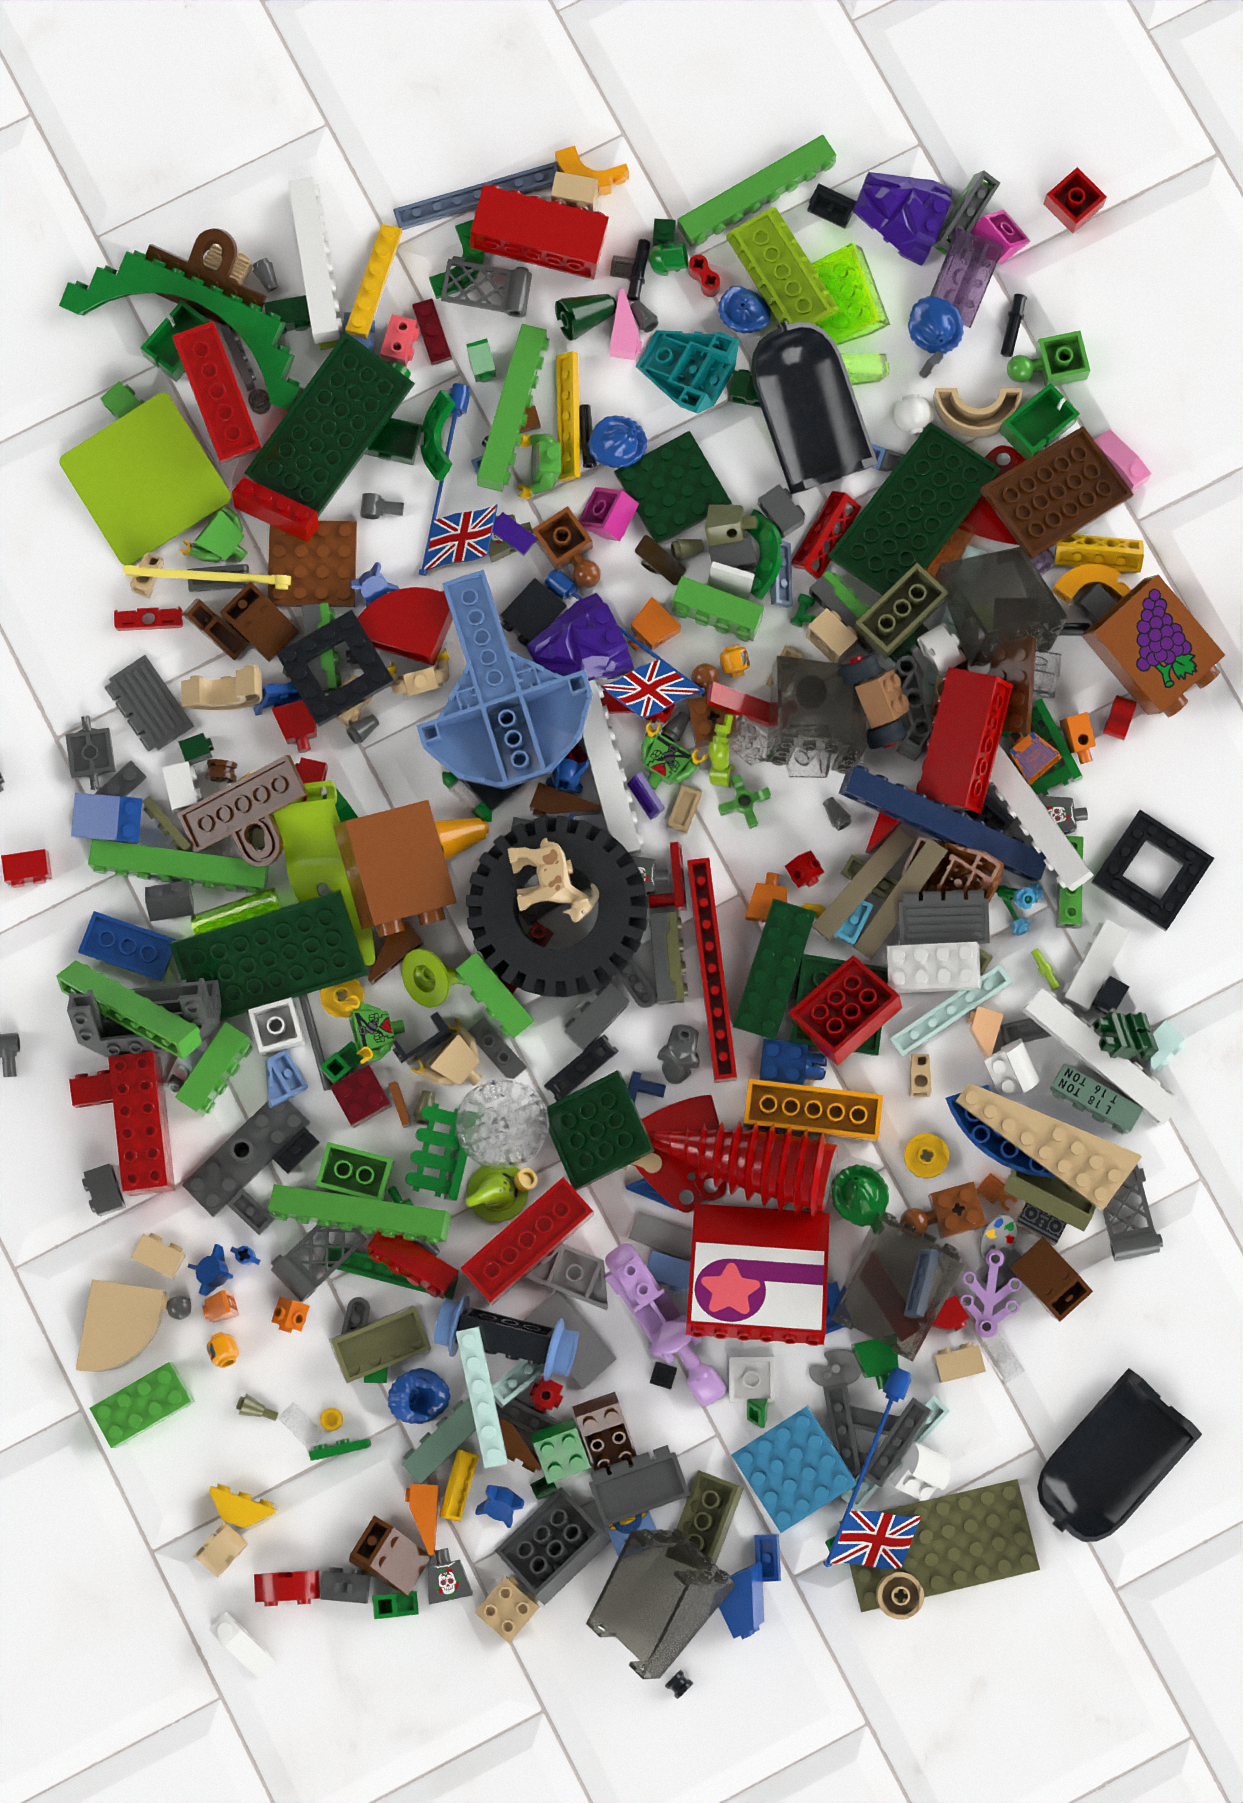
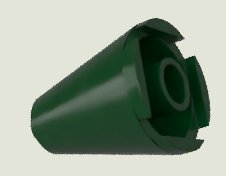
M609 294L567 297L555 302L557 321H562L563 327H560V329L569 341L576 340L614 315L617 308L615 298Z

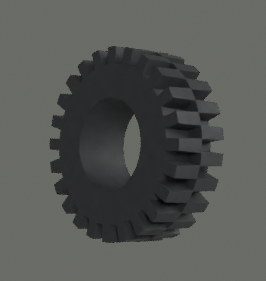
M566 816L548 819L539 817L525 825L522 823L512 827L511 832L505 836L500 835L493 841L495 845L488 852H484L478 860L480 865L476 873L472 872L469 883L472 885L470 894L466 895V906L469 908V918L466 919L468 929L472 931L474 937L473 943L475 948L481 952L487 966L501 976L504 981L529 993L549 997H570L586 994L601 985H606L613 980L614 976L627 967L634 953H637L641 945L640 941L647 927L648 897L646 896L643 876L635 860L611 834L585 820L570 819ZM547 838L548 842L559 844L565 853L566 860H571L573 869L585 874L596 885L599 891L598 915L592 930L584 939L567 948L549 949L539 946L527 936L518 917L517 889H523L528 880L537 873V867L527 865L520 872L514 874L508 848L526 847L538 849L540 848L541 841Z

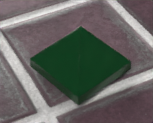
M545 1476L530 1484L537 1500L550 1498L557 1490L555 1483L548 1484Z

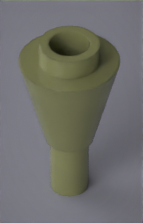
M247 1393L245 1397L240 1396L236 1405V1409L239 1410L238 1415L263 1416L273 1421H276L278 1412L265 1408L263 1404Z

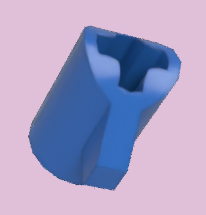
M232 1246L230 1252L235 1254L236 1260L242 1265H251L252 1263L259 1265L261 1261L256 1258L254 1250L248 1246H241L238 1249Z

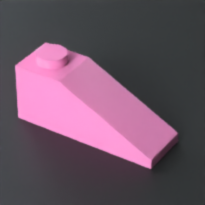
M620 288L610 344V357L636 360V353H641L642 341L639 340V332L625 291Z
M1109 429L1094 439L1132 492L1149 480L1152 473L1140 457L1113 431Z

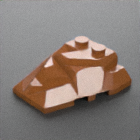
M918 837L900 872L901 876L904 875L929 839L928 837ZM933 839L948 851L920 890L919 895L923 898V891H941V899H945V891L963 890L965 899L968 898V890H984V898H988L990 903L1002 880L1001 873L1003 872L1004 863L987 852Z

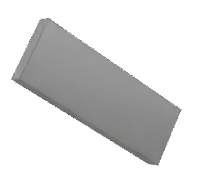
M638 1211L628 1237L629 1239L690 1262L692 1232Z

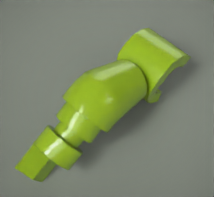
M725 714L724 724H715L714 732H716V736H713L712 742H709L708 754L712 763L709 781L712 785L730 788L729 775L730 771H734L735 766L730 764V746L728 745L729 739L727 734H730L733 716Z

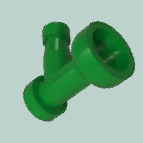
M800 593L798 597L800 605L794 618H791L790 624L802 628L803 623L810 624L816 619V616L805 614L808 607L814 606L816 600Z

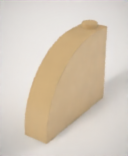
M92 1279L75 1370L85 1372L109 1371L119 1368L139 1356L148 1347L158 1331L163 1310H167V1301H169V1296H166L167 1292Z

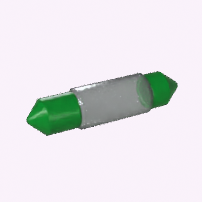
M443 771L442 782L448 788V791L477 818H481L482 821L492 822V811L483 803V800L463 780L458 779L451 772Z

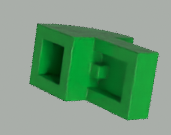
M351 1040L339 1052H335L321 1064L319 1069L335 1084L349 1076V1073L361 1064L360 1061L363 1058L359 1059L356 1054V1045Z
M411 1591L408 1597L402 1593L372 1596L374 1619L419 1614L417 1591Z

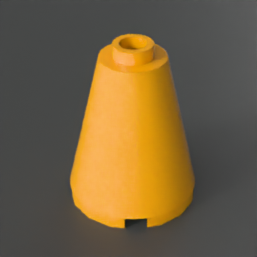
M481 818L434 820L445 861L485 840L486 834L489 833L486 821H482Z

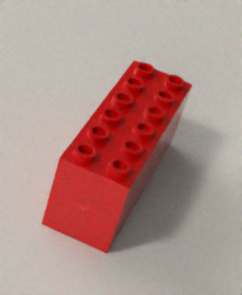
M483 184L471 228L470 248L594 280L606 237L609 216H605L604 213L599 211H586L579 206H566L555 200L551 202L543 200L536 195H523L517 190L507 191L497 185Z
M214 321L173 335V342L220 465L261 450V444Z
M948 667V671L943 678L944 687L942 694L938 698V711L932 722L933 731L927 742L928 751L926 759L922 763V775L917 783L916 792L926 795L927 799L932 802L939 801L946 804L947 807L981 814L1013 684L997 676Z
M154 1051L108 1057L122 1192L129 1196L175 1191L161 1057Z
M562 1177L460 1269L493 1306L559 1245L564 1243L594 1216V1211L567 1180Z

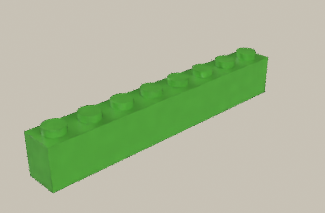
M822 134L677 219V227L690 247L694 245L699 246L711 235L722 233L728 225L739 223L747 214L758 212L764 204L768 202L773 203L783 193L794 191L800 183L804 181L809 182L819 172L830 170L836 163L837 154Z
M521 324L478 471L477 486L503 492L504 485H509L511 478L509 468L510 465L514 466L517 453H514L515 447L520 446L522 440L520 430L521 427L525 428L528 415L525 414L526 409L531 408L533 402L531 392L538 385L539 376H536L537 371L542 370L544 364L542 354L549 347L550 338H547V329Z
M92 839L88 866L95 873L106 874L107 871L115 872V875L122 877L134 874L137 875V878L144 880L156 877L159 878V881L172 883V880L189 881L190 886H194V883H201L203 887L215 889L216 886H223L225 890L237 892L238 889H245L246 893L259 895L260 892H266L270 868L269 865L262 867L253 866L244 859L98 839Z
M75 960L56 975L61 992L69 996L70 992L75 991V994H84L88 990H93L100 1014L182 1060L202 1044L199 1035L200 1030L194 1023L185 1021L178 1014L174 1015L163 1006L154 1004L147 997H142L136 994L134 990L125 988L118 981H113L103 973L94 971L87 964H82Z
M277 1184L273 1186L268 1211L278 1220L287 1221L288 1218L296 1219V1222L302 1224H309V1221L317 1222V1225L322 1227L338 1225L339 1229L352 1231V1228L360 1229V1232L366 1234H373L376 1231L382 1232L381 1235L394 1238L395 1235H401L404 1239L416 1241L417 1238L425 1239L426 1243L436 1245L438 1242H446L451 1221V1215L445 1210Z

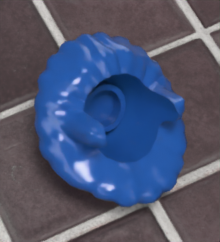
M742 286L729 287L718 303L720 319L724 325H727L728 328L735 332L743 334L758 332L765 329L771 321L770 309L764 299L758 293Z
M927 296L919 299L913 305L909 315L908 330L910 338L918 347L930 354L937 351L946 354L958 347L964 334L963 322L958 309L953 304L940 297Z
M616 415L607 416L594 427L588 446L590 454L596 462L611 468H626L631 464H635L645 454L647 437L642 426L638 425L636 421H632L631 418Z
M417 1368L405 1372L392 1383L387 1399L388 1407L396 1419L409 1424H423L436 1419L438 1415L444 1412L449 1405L451 1395L449 1393V1386L435 1372L424 1368Z

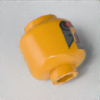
M740 644L723 648L724 652L719 655L723 672L731 674L732 678L745 675L744 670L750 668L747 649L740 647Z
M216 1333L211 1336V1340L206 1345L212 1364L220 1368L233 1365L239 1356V1349L235 1339L230 1334Z

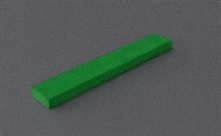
M329 1248L328 1261H338L342 1257V1248ZM355 1251L337 1269L427 1293L426 1289L422 1286L411 1284L404 1275L400 1273L397 1275L390 1271L386 1264L373 1261L367 1253ZM328 1264V1267L331 1268L334 1264ZM458 1279L446 1295V1299L453 1300Z

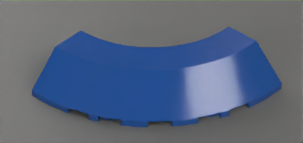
M989 1085L981 1086V1088L991 1091ZM961 1093L945 1098L951 1114L963 1133L988 1157L1008 1168L1025 1174L1056 1177L955 1102Z

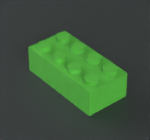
M681 576L672 599V611L675 612L676 616L683 619L689 617L701 626H713L716 631L722 634H728L729 632L744 642H748V640L754 641L763 618L764 606Z
M477 952L455 969L458 972L455 975L463 986L468 984L473 990L470 992L472 997L478 1003L482 1001L487 1006L484 1011L492 1020L498 1019L502 1024L499 1026V1029L507 1038L510 1035L515 1038L534 1022V1019Z
M225 1022L175 1098L203 1117L206 1113L209 1114L216 1104L214 1100L218 1094L222 1095L228 1087L226 1082L229 1077H234L240 1069L241 1065H239L241 1059L243 1057L247 1058L252 1051L253 1046L251 1044L253 1041L247 1035Z
M168 1362L89 1409L110 1448L115 1449L188 1407L195 1401L174 1363Z

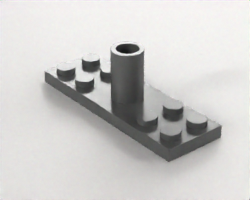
M289 1100L272 1108L269 1107L267 1101L182 1186L214 1218L241 1188L246 1187L273 1160L272 1157L303 1127L306 1128L311 1122ZM249 1147L247 1156L240 1158L239 1151L241 1148Z

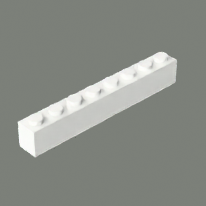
M313 176L287 180L314 342L318 344L340 340L339 331H343L341 318H337L336 312H340L338 299L333 297V293L337 292L335 279H330V273L334 272L332 261H327L326 254H330L328 241H324L323 235H327L325 222H321L320 216H324L322 203L317 201V197H321L319 184H314Z
M594 679L589 681L593 696L582 735L608 832L625 847L629 854L641 852L640 846L644 845L641 832L636 833L635 824H638L636 812L630 811L629 803L633 801L630 790L625 791L623 782L627 781L624 768L619 769L617 761L621 760L618 747L613 748L612 740L615 739L613 727L607 726L606 719L610 718L607 705L602 706L600 698L604 697L601 684L596 685Z
M999 743L989 784L992 782L995 784L997 789L994 791L1001 801H1007L1009 813L1014 819L1018 817L1022 822L1019 825L1026 836L1030 834L1034 839L1031 844L1038 853L1043 852L1046 856L1044 862L1051 871L1055 869L1059 876L1056 879L1063 888L1068 887L1071 891H1074L1094 876Z
M1043 988L1039 989L1021 1011L1051 1034L1053 1038L1126 1099L1144 1108L1142 1112L1157 1125H1165L1181 1105L1177 1101L1178 1097L1170 1090L1165 1091L1160 1087L1161 1083L1151 1075L1148 1077L1143 1073V1068L1137 1062L1132 1061L1131 1063L1128 1059L1120 1057L1110 1058L1109 1053L1101 1051L1099 1047V1040L1103 1037L1102 1033H1095L1090 1028L1091 1024L1082 1017L1080 1019L1073 1014L1074 1010L1069 1005L1058 1002L1056 1000L1057 996L1049 989L1044 990Z

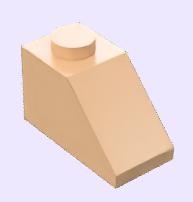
M978 1006L975 1011H971L968 1024H971L970 1032L985 1058L992 1055L1004 1014Z

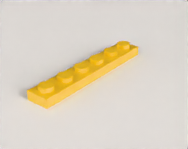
M385 224L380 226L345 332L351 336L364 339L368 337L402 236V228Z
M574 351L556 356L557 442L561 444V473L558 480L562 482L580 478L578 353Z

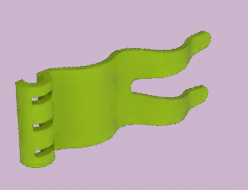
M333 780L304 783L308 792L307 802H303L302 798L273 813L276 825L283 839L290 884L298 902L321 896L318 886L323 883L327 884L332 892L341 889L365 965L371 966L376 960L372 927L361 929L333 826L340 824L335 806L337 802L335 783ZM321 787L326 788L327 799H323Z

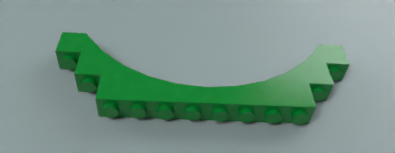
M134 250L133 253L126 251L119 270L105 265V268L97 267L90 285L78 280L76 283H67L59 306L83 316L110 301L138 294L160 293L176 295L197 302L219 315L228 323L252 351L263 374L271 404L289 411L304 390V388L299 386V381L289 377L286 380L295 355L290 354L291 349L279 344L276 347L286 325L285 322L280 320V315L270 311L269 314L261 312L262 307L251 302L249 306L241 303L242 298L234 294L228 297L222 294L223 289L211 285L210 288L203 285V280L194 276L189 279L184 276L185 272L173 267L171 271L165 268L166 263L157 259H153V261L145 259L146 254Z

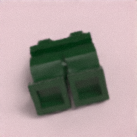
M1109 1012L1106 1017L1097 1018L1092 1024L1094 1032L1102 1033L1103 1035L1099 1040L1100 1050L1107 1051L1110 1058L1130 1059L1140 1053L1141 1059L1148 1062L1159 1050L1153 1033H1150L1152 1029L1146 1013L1138 1012L1137 1014L1128 1013L1125 1015L1123 1013Z

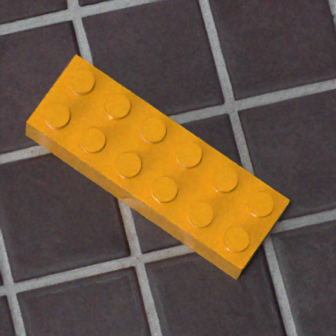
M748 1079L743 1126L753 1127L757 1121L758 1127L761 1129H770L774 1123L775 1130L787 1131L791 1125L792 1132L803 1134L807 1129L808 1134L821 1136L824 1131V1135L827 1137L877 1142L879 1140L883 1095Z

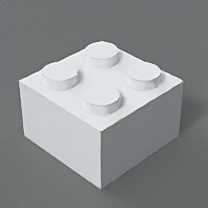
M292 998L248 1010L259 1053L262 1056L306 1044Z

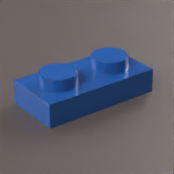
M779 1534L754 1535L756 1563L761 1561L763 1582L781 1581Z

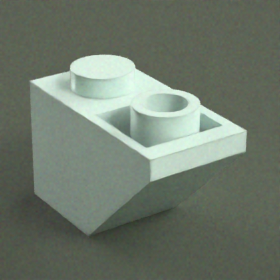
M1167 1020L1153 1032L1159 1050L1148 1061V1070L1151 1073L1155 1069L1160 1071L1168 1063L1166 1058L1171 1053L1175 1056L1184 1047L1181 1043L1185 1038Z
M196 1048L183 1060L177 1057L164 1088L177 1095L204 1052Z

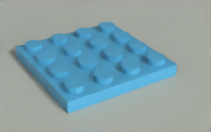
M808 1405L731 1454L780 1533L857 1485L854 1476Z

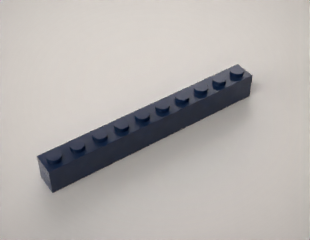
M856 765L847 769L838 794L941 841L987 852L1004 863V870L1031 882L1041 880L1046 867L1044 862L1046 856L1043 852L1038 853L1033 846L1030 847L1024 844V840L1017 837L1010 838L1004 835L1005 832L998 828L991 829L986 827L985 822L978 819L971 820L966 817L964 812L949 810L946 804L939 801L932 802L922 793L910 792L907 786L899 783L893 784L883 775H873L864 766Z

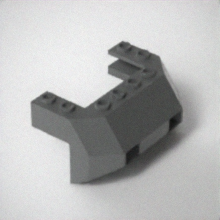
M199 978L198 982L187 983L186 980H181V984L132 989L136 994L147 997L151 1002L158 1006H163L174 1015L178 1014L185 1021L194 1023L200 1030L199 1035L202 1042L219 1025L222 1004L218 980L205 981L204 978ZM88 990L84 994H75V991L70 992L67 1013L78 1044L104 1057L138 1054L149 1051H166L100 1014L93 990Z

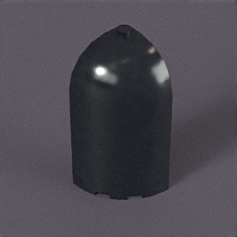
M789 321L777 324V329L769 332L759 340L752 355L751 374L754 388L791 495L878 465L845 364L834 340L824 329L810 322L789 324Z
M1130 1368L1125 1371L1050 1456L1040 1472L1037 1485L1039 1502L1054 1519L1052 1525L1061 1533L1066 1530L1082 1542H1097L1118 1530L1202 1435L1190 1420L1179 1413L1173 1406L1169 1407L1160 1399L1161 1396Z

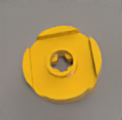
M358 979L320 990L322 1006L329 1015L335 1018L347 1019L354 1012L353 1010L348 1012L345 1010V1007L350 1005V1003L345 1000L338 1001L339 997L336 995L338 992L342 993L345 990L347 991V997L355 995L359 1001L364 1002L365 991Z
M930 1133L914 1136L905 1147V1165L918 1178L930 1179L940 1175L949 1161V1149L946 1143L941 1138ZM923 1150L933 1154L930 1157V1162L920 1158L923 1155Z

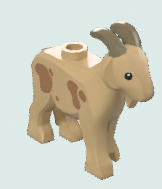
M544 838L538 849L526 847L508 848L513 873L520 872L527 865L537 867V876L540 883L533 887L517 889L519 911H524L530 905L542 901L571 904V908L563 911V913L569 914L572 922L576 923L586 916L597 903L599 891L596 885L590 884L592 889L591 896L586 895L571 885L569 874L573 873L571 860H566L565 853L559 844L548 842L547 838Z

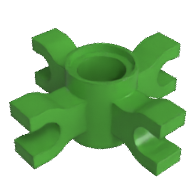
M740 774L731 777V782L736 792L735 800L719 804V813L723 816L737 810L739 813L744 814L749 829L757 827L758 822L753 812V807L755 803L771 799L769 788L767 787L752 793L749 790H745ZM746 797L751 803L748 806H741L738 800Z

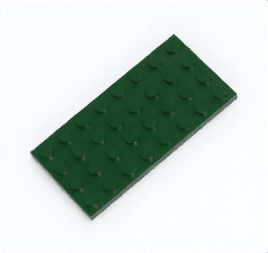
M345 332L245 470L244 474L256 483L317 511L319 518L415 383Z
M930 422L829 553L828 558L883 596L916 563L925 571L928 569L983 496L979 491L981 487L996 479L1001 472V468Z
M341 889L169 943L181 980H186L187 983L198 982L199 978H204L205 981L218 980L222 1004L220 1021L247 1013L252 1008L287 998L299 997L368 975Z

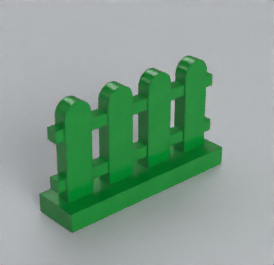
M1040 698L1034 701L1035 708L1032 709L1031 725L1036 731L1034 733L1046 742L1053 739L1056 745L1054 748L1060 753L1061 759L1066 764L1060 767L1057 762L1053 765L1055 771L1042 778L1039 777L1030 785L1036 795L1042 793L1043 796L1049 795L1047 790L1061 783L1066 786L1069 784V779L1073 778L1076 782L1082 779L1083 776L1043 699ZM1040 720H1043L1045 727L1040 729L1037 723ZM1001 732L1002 737H1009L1011 734ZM1013 743L1010 745L1009 751L1014 747Z
M433 1103L432 1107L425 1106L421 1109V1117L429 1121L427 1129L420 1128L415 1133L416 1139L423 1142L422 1151L414 1150L410 1154V1160L418 1164L417 1172H409L405 1176L406 1184L413 1186L412 1191L419 1192V1188L434 1191L435 1197L440 1198L441 1194H444L445 1200L457 1201L477 1118L476 1112L465 1111L462 1115L460 1114L461 1109L455 1108L454 1112L439 1109V1104ZM435 1122L450 1126L449 1134L434 1131ZM457 1128H460L459 1135L455 1136ZM430 1144L444 1147V1156L429 1153ZM455 1150L453 1158H450L451 1151ZM424 1167L439 1169V1177L424 1175ZM450 1172L448 1180H445L446 1173Z

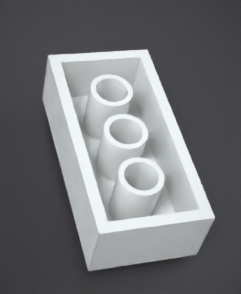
M977 942L887 946L888 986L896 993L981 990L980 951Z

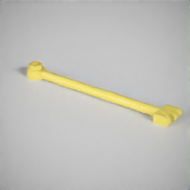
M131 565L123 567V572L128 577L147 576L245 583L251 581L252 583L275 585V589L288 590V586L291 585V576L144 568Z

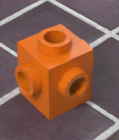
M279 1296L271 1322L278 1324L279 1330L292 1333V1330L302 1332L310 1306Z

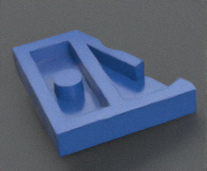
M292 681L277 685L272 683L263 687L262 701L254 705L253 710L255 716H259L264 708L272 705L278 707L301 701L302 698Z

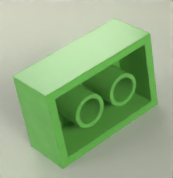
M327 1142L315 1186L343 1195L384 1201L395 1161L384 1156Z

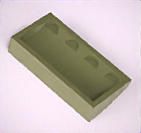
M1011 1169L1003 1187L1004 1191L1083 1232L1090 1223L1096 1208L1095 1205L1057 1177L1034 1176Z
M413 1305L328 1339L346 1383L431 1349L416 1306Z

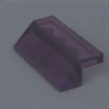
M957 228L930 296L940 297L953 304L962 317L963 326L971 328L1004 247L991 240Z

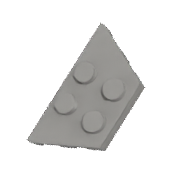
M562 1243L526 1275V1278L606 1311L608 1309L603 1259Z

